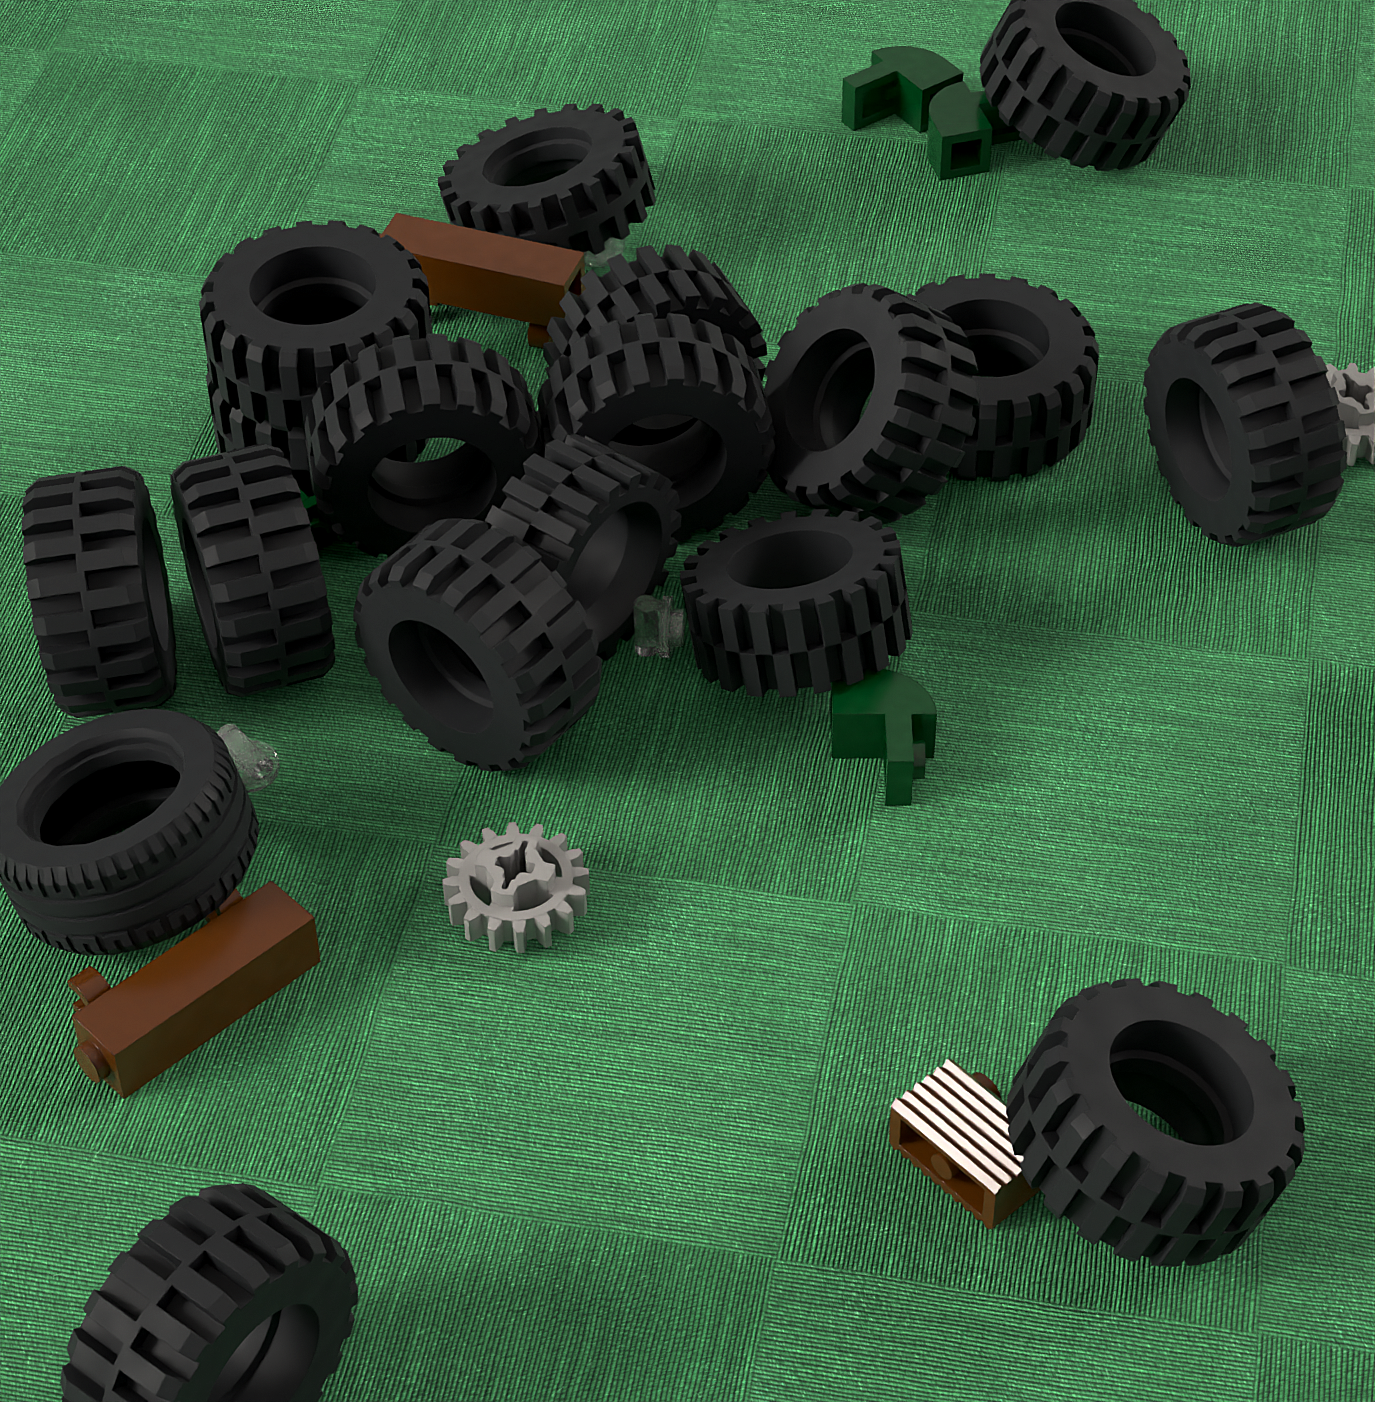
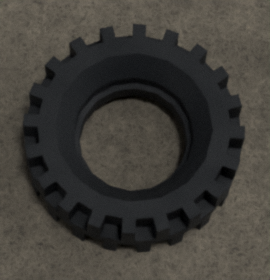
M576 103L565 104L561 111L548 113L545 107L535 110L533 117L521 121L516 116L505 120L506 127L495 132L487 128L478 134L479 142L474 145L463 144L456 150L459 160H447L443 165L445 176L438 177L440 195L450 224L580 252L590 251L594 255L606 250L604 242L609 239L623 240L630 235L628 225L630 223H643L648 217L645 207L654 206L656 200L653 192L656 189L635 121L632 117L625 119L623 111L618 108L605 113L602 104L594 103L586 110H578Z

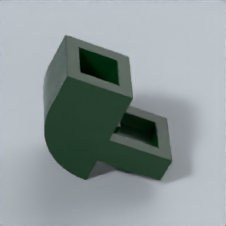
M891 46L874 50L871 55V67L843 78L841 122L851 130L856 131L896 114L919 133L928 130L929 105L932 98L945 87L963 82L964 72L939 54L923 48Z
M964 81L940 90L930 102L927 158L940 181L990 172L991 145L1022 140V138L1019 136L1020 131L1013 125L1008 127L999 117L998 107L990 105L986 98L985 90L971 93Z
M866 668L862 670L864 680L851 685L846 684L842 679L831 682L830 728L832 759H883L885 806H911L913 779H925L926 758H934L937 709L931 695L912 678L887 669L875 672Z

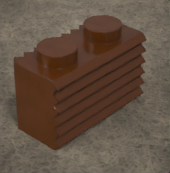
M947 1059L942 1067H937L932 1075L927 1074L922 1083L917 1082L912 1090H906L902 1098H896L891 1105L889 1142L892 1148L899 1150L903 1158H909L914 1167H920L924 1176H930L935 1185H941L944 1193H950L955 1202H961L965 1211H971L975 1219L982 1220L987 1229L995 1228L1041 1190L1039 1187L1031 1189L1021 1172L1020 1163L1024 1158L1023 1156H1014L1007 1130L1010 1123H1008L1006 1115V1103L1002 1100L996 1085L986 1075L980 1072L970 1074L954 1060Z

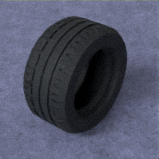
M162 709L129 710L106 715L73 727L46 742L26 757L3 781L0 786V882L29 933H32L34 937L42 940L47 945L85 956L116 955L140 950L173 938L202 921L225 902L241 883L252 862L257 846L259 822L256 817L255 808L224 740L210 726L183 713ZM131 826L130 828L126 829L125 831H123V832H121V833H118V834H115L116 832L120 831L121 829Z

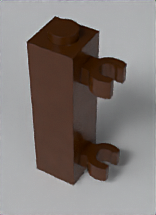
M396 213L383 233H379L381 238L387 234L397 240L422 265V272L427 276L430 305L438 307L441 303L528 322V344L531 347L543 349L544 343L553 342L547 332V327L551 317L565 318L566 314L559 304L568 291L580 296L586 289L580 280L585 275L584 252Z
M269 881L244 899L238 890L235 889L223 904L205 917L206 925L113 988L110 987L106 979L95 968L88 966L67 980L68 986L80 997L79 1000L73 1003L76 1013L72 1015L78 1040V1046L74 1048L73 1052L79 1066L93 1082L99 1083L104 1080L123 1099L127 1098L320 963L321 958L315 917L273 881Z

